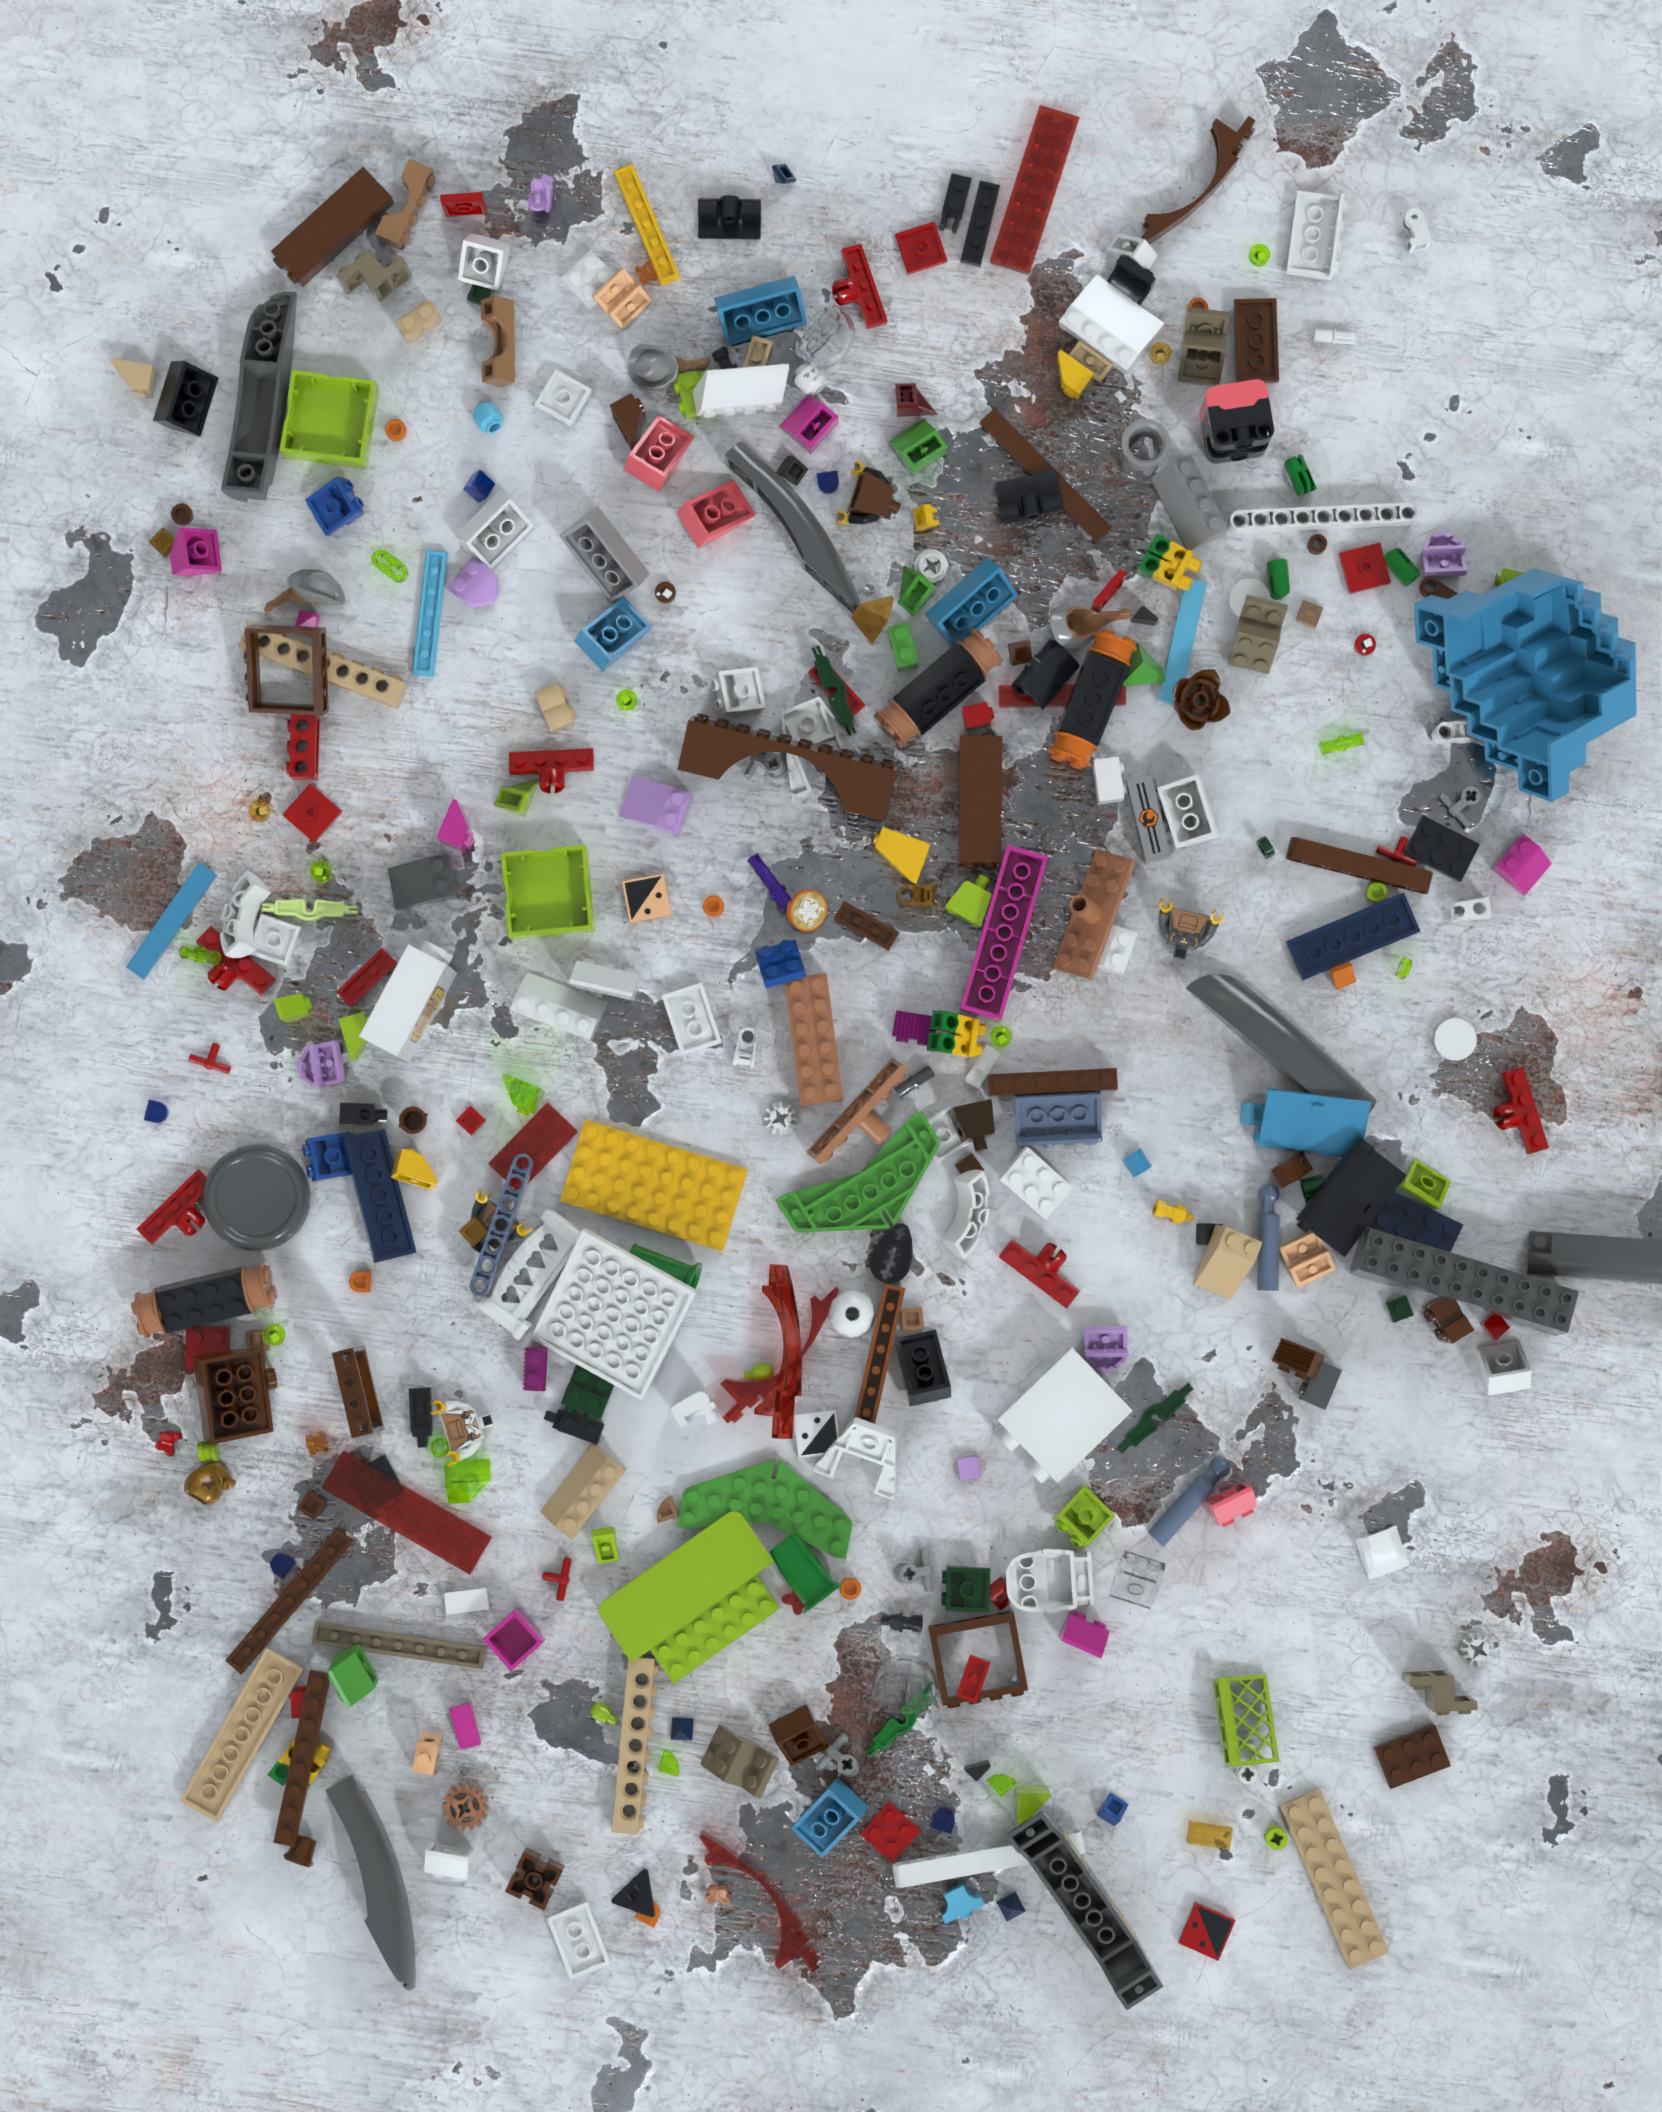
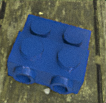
M335 477L305 499L325 536H330L342 526L350 525L365 514L362 509L364 503L359 497H355L352 492L354 486L347 478Z
M783 940L778 945L771 947L763 946L760 950L754 951L765 988L807 977L796 940Z
M350 1132L313 1137L305 1140V1144L302 1145L304 1157H308L309 1165L306 1166V1173L308 1178H312V1182L351 1175L342 1141L343 1138L351 1137Z

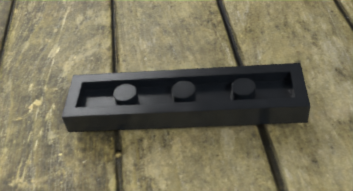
M981 180L979 182L960 263L981 267L1000 189L998 184Z

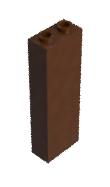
M362 167L271 250L274 256L273 262L280 269L284 267L288 271L287 276L294 284L298 282L304 287L394 204L392 196Z
M960 735L958 865H962V868L972 869L975 868V865H984L985 869H995L996 865L1001 864L1003 736Z

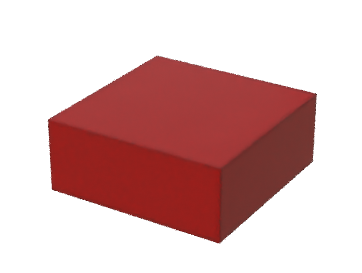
M471 1105L456 1119V1122L471 1136L486 1121Z

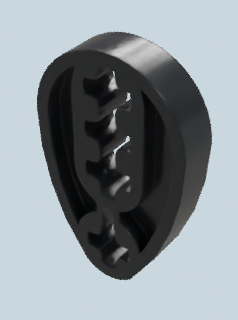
M898 1223L889 1229L880 1238L871 1254L869 1261L870 1270L874 1277L883 1283L892 1284L899 1282L909 1271L913 1247L910 1230L907 1225ZM903 1227L907 1235L906 1237L902 1236L899 1243L896 1244L897 1234L894 1231ZM896 1247L897 1252L900 1253L899 1257H894L893 1259L896 1266L890 1268L889 1272L892 1273V1277H887L884 1280L880 1271L881 1269H886L884 1260L890 1258V1254L887 1251Z

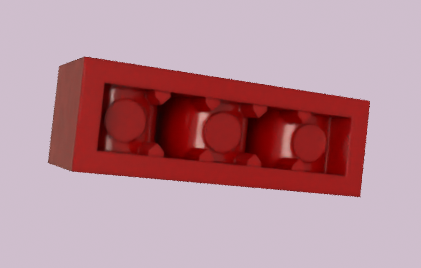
M291 714V720L287 722V730L290 732V741H287V753H290V762L287 761L286 773L289 774L292 780H318L320 717L318 715ZM304 721L308 722L307 729L299 731V724ZM306 742L307 749L303 752H299V744ZM300 764H307V769L303 773L297 772Z

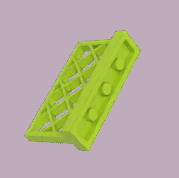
M1267 1674L1214 1679L1213 1685L1225 1768L1279 1762ZM1261 1679L1262 1690L1259 1694L1249 1687L1253 1680ZM1230 1682H1238L1244 1687L1238 1696L1231 1691ZM1246 1690L1256 1697L1250 1706L1240 1699ZM1258 1699L1265 1704L1266 1710L1262 1716L1252 1709ZM1237 1702L1247 1709L1241 1718L1234 1713L1233 1707ZM1249 1712L1259 1719L1253 1728L1243 1721ZM1261 1722L1267 1725L1269 1733L1265 1738L1255 1731ZM1240 1724L1250 1731L1244 1740L1237 1735L1236 1729ZM1252 1734L1262 1741L1256 1750L1246 1743ZM1264 1744L1271 1748L1273 1758H1265L1258 1753ZM1243 1746L1253 1753L1250 1759L1246 1761H1241L1240 1750Z

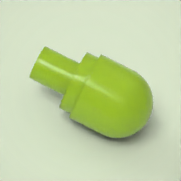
M769 1363L756 1364L752 1367V1370L744 1372L745 1380L753 1378L755 1381L768 1380L773 1376L774 1368Z
M601 1702L592 1705L590 1714L600 1723L606 1724V1722H609L616 1726L619 1718L612 1714L613 1710Z

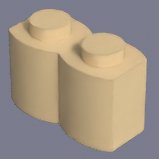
M425 301L419 304L414 312L401 316L397 320L396 325L406 342L412 343L420 339L424 332L437 328L442 319L432 301Z
M557 682L534 692L551 733L575 724L573 718L577 716L572 705L568 707L565 701L569 697L564 686L560 687Z

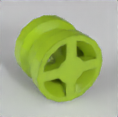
M204 1441L198 1442L197 1450L200 1463H205L207 1460L219 1461L218 1444L211 1445Z
M1270 1826L1264 1833V1840L1271 1849L1281 1850L1287 1845V1834L1280 1826Z

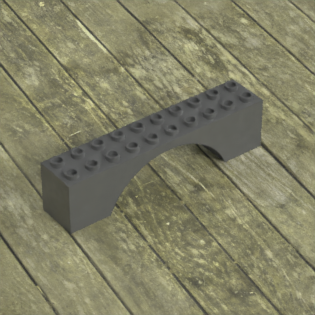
M1372 1228L1365 1230L1358 1239L1349 1274L1388 1286L1418 1290L1464 1302L1498 1314L1514 1324L1553 1336L1568 1333L1579 1294L1577 1290Z

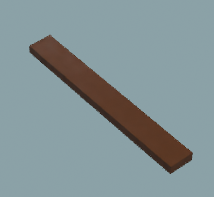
M995 408L979 422L989 435L1029 475L1055 470ZM1058 473L1064 511L1095 542L1099 541L1111 529V526Z
M337 1527L225 1661L242 1675L355 1540L341 1528Z

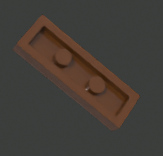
M845 901L833 919L888 952L899 935L898 931Z

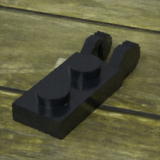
M951 173L941 213L942 218L939 230L944 231L946 228L947 217L954 218L951 230L952 233L957 234L972 178Z

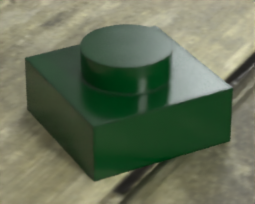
M1406 1295L1385 1302L1392 1323L1414 1315Z

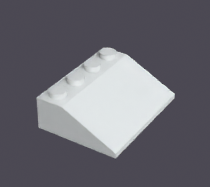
M1099 275L1092 279L1059 320V327L1100 354L1125 375L1129 373L1164 325L1162 321Z
M789 364L706 371L693 390L696 415L710 418L716 416V414L723 413L724 416H731L736 414V412L752 414L757 410H764V412L776 411L783 401Z

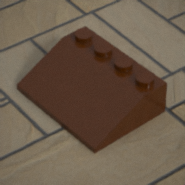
M262 1347L193 1356L204 1441L213 1445L274 1432Z

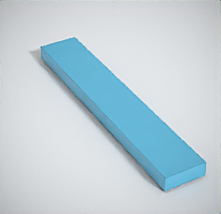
M426 550L412 674L416 676L434 677L448 552Z
M1193 580L1190 590H1183L1164 673L1165 682H1162L1158 701L1174 705V685L1180 679L1186 678L1207 582Z

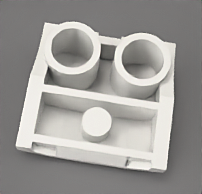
M1392 1525L1388 1529L1355 1539L1369 1580L1409 1565L1397 1525Z

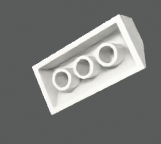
M527 972L517 990L510 1010L592 1042L607 1002Z

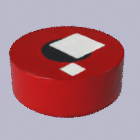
M1361 634L1354 642V649L1361 656L1370 655L1376 648V641L1370 634Z

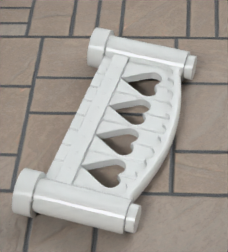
M547 1209L541 1217L543 1225L531 1233L507 1260L495 1283L492 1295L490 1297L484 1296L477 1305L482 1312L513 1334L512 1337L519 1342L524 1339L532 1327V1324L526 1320L566 1265L582 1232L557 1212ZM550 1233L553 1235L558 1251L540 1249V1242L545 1241L546 1234ZM534 1251L541 1253L546 1268L528 1267L527 1260L532 1258ZM522 1268L528 1270L533 1286L515 1284L514 1278L520 1275L519 1272ZM509 1286L515 1287L520 1303L502 1301L501 1297L504 1293H507Z

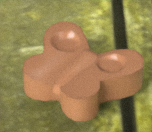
M711 1884L709 1891L706 1893L705 1902L711 1904L719 1900L724 1905L730 1904L731 1896L727 1892L728 1887L726 1885L716 1886Z

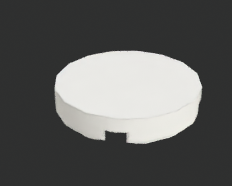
M1253 578L1239 580L1233 585L1229 592L1228 605L1231 612L1239 618L1246 595L1270 600L1271 596L1263 582Z
M1457 1018L1441 1023L1436 1028L1433 1036V1044L1440 1056L1452 1061L1467 1058L1473 1053L1477 1042L1474 1028L1463 1019Z

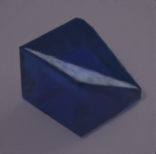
M479 470L470 477L463 490L479 503L488 497L495 483L484 472Z

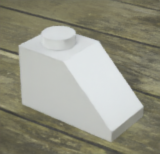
M1120 233L1115 236L1106 249L1108 253L1117 259L1121 255L1125 258H1132L1137 263L1136 265L1142 269H1149L1158 256L1145 239Z

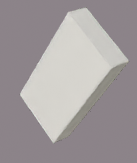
M488 1587L444 1593L446 1615L490 1609Z

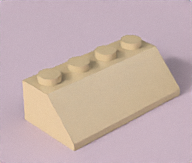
M592 1443L540 1512L558 1530L572 1540L627 1469Z

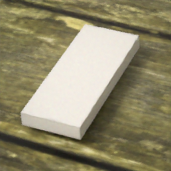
M986 1044L982 1055L977 1058L964 1081L979 1089L1001 1053Z

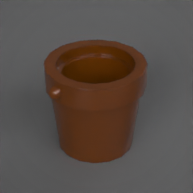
M407 1107L399 1116L398 1127L402 1128L406 1133L418 1134L426 1127L428 1114L418 1107Z
M298 1834L296 1846H290L288 1852L283 1855L284 1859L310 1868L313 1865L312 1858L317 1841Z

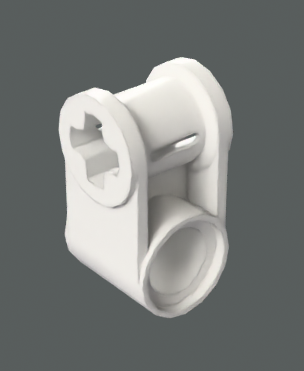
M1467 719L1442 722L1431 733L1433 741L1437 744H1462L1475 741L1474 737L1468 736ZM1440 728L1446 730L1447 738L1439 734Z
M745 1027L739 1032L733 1066L738 1064L750 1066V1069H754L758 1034L753 1028ZM751 1031L754 1034V1040L751 1043L743 1041L742 1036L744 1032ZM740 1057H747V1058H750V1059H749V1060H747V1059H741Z
M1247 1741V1742H1246V1743H1248L1252 1748L1255 1749V1745H1254V1742H1253V1741ZM1245 1746L1240 1750L1241 1761L1249 1760L1253 1755ZM1256 1764L1235 1766L1236 1776L1239 1781L1244 1784H1252L1256 1781L1258 1777ZM1245 1768L1252 1772V1775H1248L1247 1780L1244 1776H1242V1773L1245 1772Z

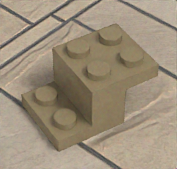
M368 250L366 253H360L349 266L342 267L336 277L347 295L365 283L375 297L381 301L411 278L412 274L402 256L391 260L387 268L384 269L370 250Z
M1188 307L1181 344L1178 380L1220 384L1226 353V335L1230 312Z
M1246 595L1236 626L1234 643L1229 655L1228 664L1269 674L1280 641L1281 628L1288 605Z
M1446 1670L1402 1672L1403 1681L1410 1687H1413L1415 1690L1425 1689L1426 1707L1431 1709L1432 1712H1436V1715H1450L1449 1711H1458V1714H1471V1710H1478L1477 1701L1469 1695L1455 1696L1454 1675Z
M718 1725L700 1764L723 1782L741 1787L754 1797L761 1799L779 1758L757 1742L738 1736L725 1726Z

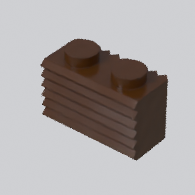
M1281 1338L1279 1346L1273 1355L1272 1362L1278 1364L1277 1369L1289 1373L1290 1370L1295 1371L1294 1376L1307 1381L1308 1377L1315 1380L1325 1356L1307 1347Z

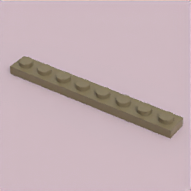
M316 1621L314 1624L311 1643L344 1649L359 1643L364 1652L483 1669L486 1646Z

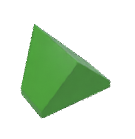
M904 566L900 599L897 603L914 616L934 595L936 586L920 572Z
M1137 642L1135 645L1137 651L1131 655L1129 660L1131 667L1128 670L1123 686L1165 682L1162 667Z

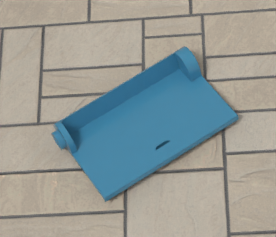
M1268 1088L1262 1124L1259 1125L1258 1129L1254 1130L1253 1141L1257 1142V1146L1342 1157L1357 1136L1364 1140L1371 1101Z

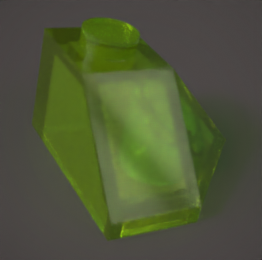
M503 1074L502 1078L512 1104L518 1107L516 1112L529 1116V1113L535 1115L545 1091L522 1080Z
M490 1458L461 1460L451 1467L447 1465L453 1462V1460L445 1461V1486L449 1504L471 1503L491 1481Z

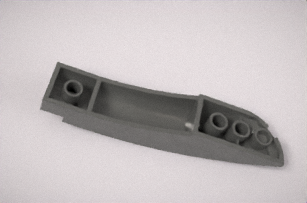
M283 292L271 296L270 300L263 305L259 304L255 308L247 324L239 361V384L233 431L221 490L224 494L238 501L248 502V499L266 501L269 485L273 483L291 375L296 320V292Z
M742 441L735 444L725 454L726 466L759 495L782 523L801 556L802 569L853 614L861 602L845 565L820 522L799 495L777 472Z
M1223 974L1202 976L1186 987L1196 999L1243 1042L1270 1062L1304 1093L1371 1101L1370 1112L1373 1110L1376 1099L1305 1034L1238 979Z
M1530 1231L1527 1274L1662 1285V1240Z
M347 1775L334 1782L325 1791L348 1833L357 1857L365 1891L368 1915L364 1922L389 1969L397 1981L403 1983V1987L410 1991L415 1988V1945L410 1907L402 1873L389 1836L366 1790L361 1792L353 1775Z

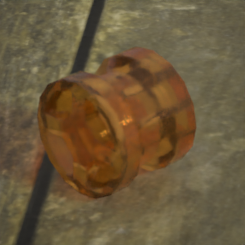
M650 260L641 267H634L643 287L650 281L658 280Z
M320 1431L314 1436L311 1434L306 1435V1444L311 1456L316 1455L319 1451H329L324 1431Z

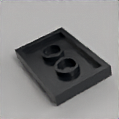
M1423 815L1403 854L1460 883L1480 844Z

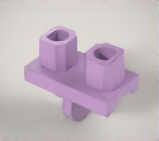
M542 173L539 179H532L531 192L528 199L530 209L534 211L544 209L545 212H550L552 208L553 177Z

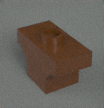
M1299 1152L1277 1165L1271 1171L1280 1186L1284 1188L1301 1179L1313 1170V1167L1305 1154Z

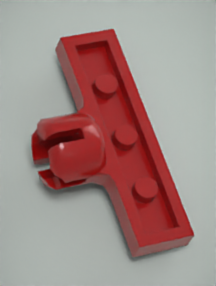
M862 244L842 248L841 255L848 277L834 281L832 293L833 296H838L835 302L840 306L857 303L867 329L886 325L888 320Z
M593 748L509 752L510 775L538 774L540 790L551 794V784L555 786V794L564 789V775L566 773L594 771Z
M212 926L196 940V944L217 960V963L208 971V979L213 985L218 983V989L227 990L235 980L239 979L263 996L276 982L275 977L249 956L242 958L226 956L222 949L220 933Z
M1519 1067L1501 1073L1509 1101L1494 1108L1493 1118L1503 1117V1120L1494 1122L1495 1125L1501 1130L1517 1127L1527 1155L1548 1149L1549 1146L1524 1068Z
M198 1169L136 1230L151 1245L172 1226H177L186 1236L194 1235L197 1231L189 1223L193 1221L200 1229L205 1223V1218L195 1209V1204L203 1196V1188L207 1177Z
M1011 1239L998 1257L1067 1309L1080 1290L1058 1273V1270L1066 1261L1067 1256L1065 1252L1060 1249L1055 1257H1053L1052 1254L1057 1245L1047 1243L1039 1254L1034 1255Z

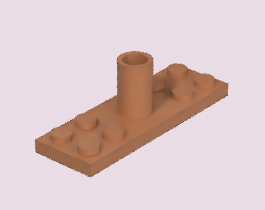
M1096 849L1080 894L1073 896L1069 902L1072 916L1052 967L1053 969L1093 980L1136 863L1135 860Z
M892 1058L806 1153L819 1164L828 1162L834 1154L833 1151L838 1146L841 1147L848 1140L847 1136L856 1126L877 1145L882 1143L889 1136L892 1129L872 1109L881 1099H885L892 1092L891 1088L906 1077L905 1073L908 1069L902 1063Z

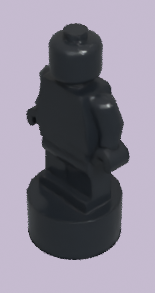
M722 347L711 354L721 369L737 368V363H731L728 357L730 354L726 347Z
M901 1612L896 1615L892 1614L890 1619L889 1617H882L880 1622L882 1625H889L895 1631L903 1632V1629L912 1630V1632L921 1633L923 1615L906 1617Z

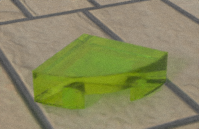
M664 1749L658 1771L679 1777L680 1767L677 1759L670 1751Z
M1004 1774L993 1775L987 1779V1782L1000 1797L1017 1784L1014 1778Z

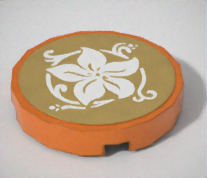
M802 889L796 892L787 905L786 914L788 921L795 928L803 932L819 928L827 916L828 906L825 898L821 893L812 889Z

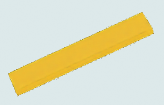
M633 163L613 171L660 285L664 286L680 279L678 270Z

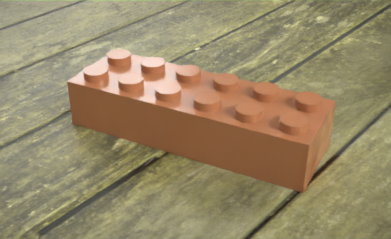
M827 973L806 975L807 977L785 983L801 1107L843 1101Z

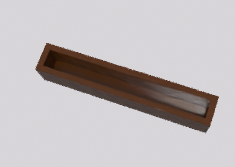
M1117 1068L987 1075L988 1097L1118 1090Z

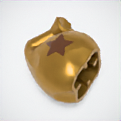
M213 1461L197 1468L188 1475L184 1483V1492L208 1506L219 1500L222 1490L227 1491L229 1488H233L237 1481L228 1475L221 1462Z

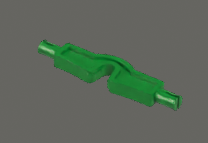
M932 1681L924 1691L920 1689L911 1699L900 1707V1712L906 1717V1721L900 1723L894 1717H891L873 1738L874 1743L865 1751L866 1754H869V1757L872 1758L880 1748L884 1750L898 1735L908 1732L914 1726L917 1715L931 1701L930 1696L939 1686L935 1685V1682Z

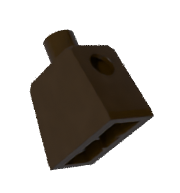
M988 1099L950 1109L948 1113L962 1143L973 1141L975 1152L988 1149L985 1138L995 1133L992 1100Z

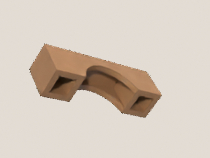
M411 159L408 160L401 176L403 185L409 190L408 202L400 212L393 215H383L375 233L378 241L399 250L402 249L403 245H407L410 239L409 232L411 227L417 224L418 212L421 207L425 206L427 201L426 194L429 189L433 188L436 180L432 168Z
M495 295L481 300V321L491 330L495 343L492 356L482 362V383L498 387L515 383L514 300Z

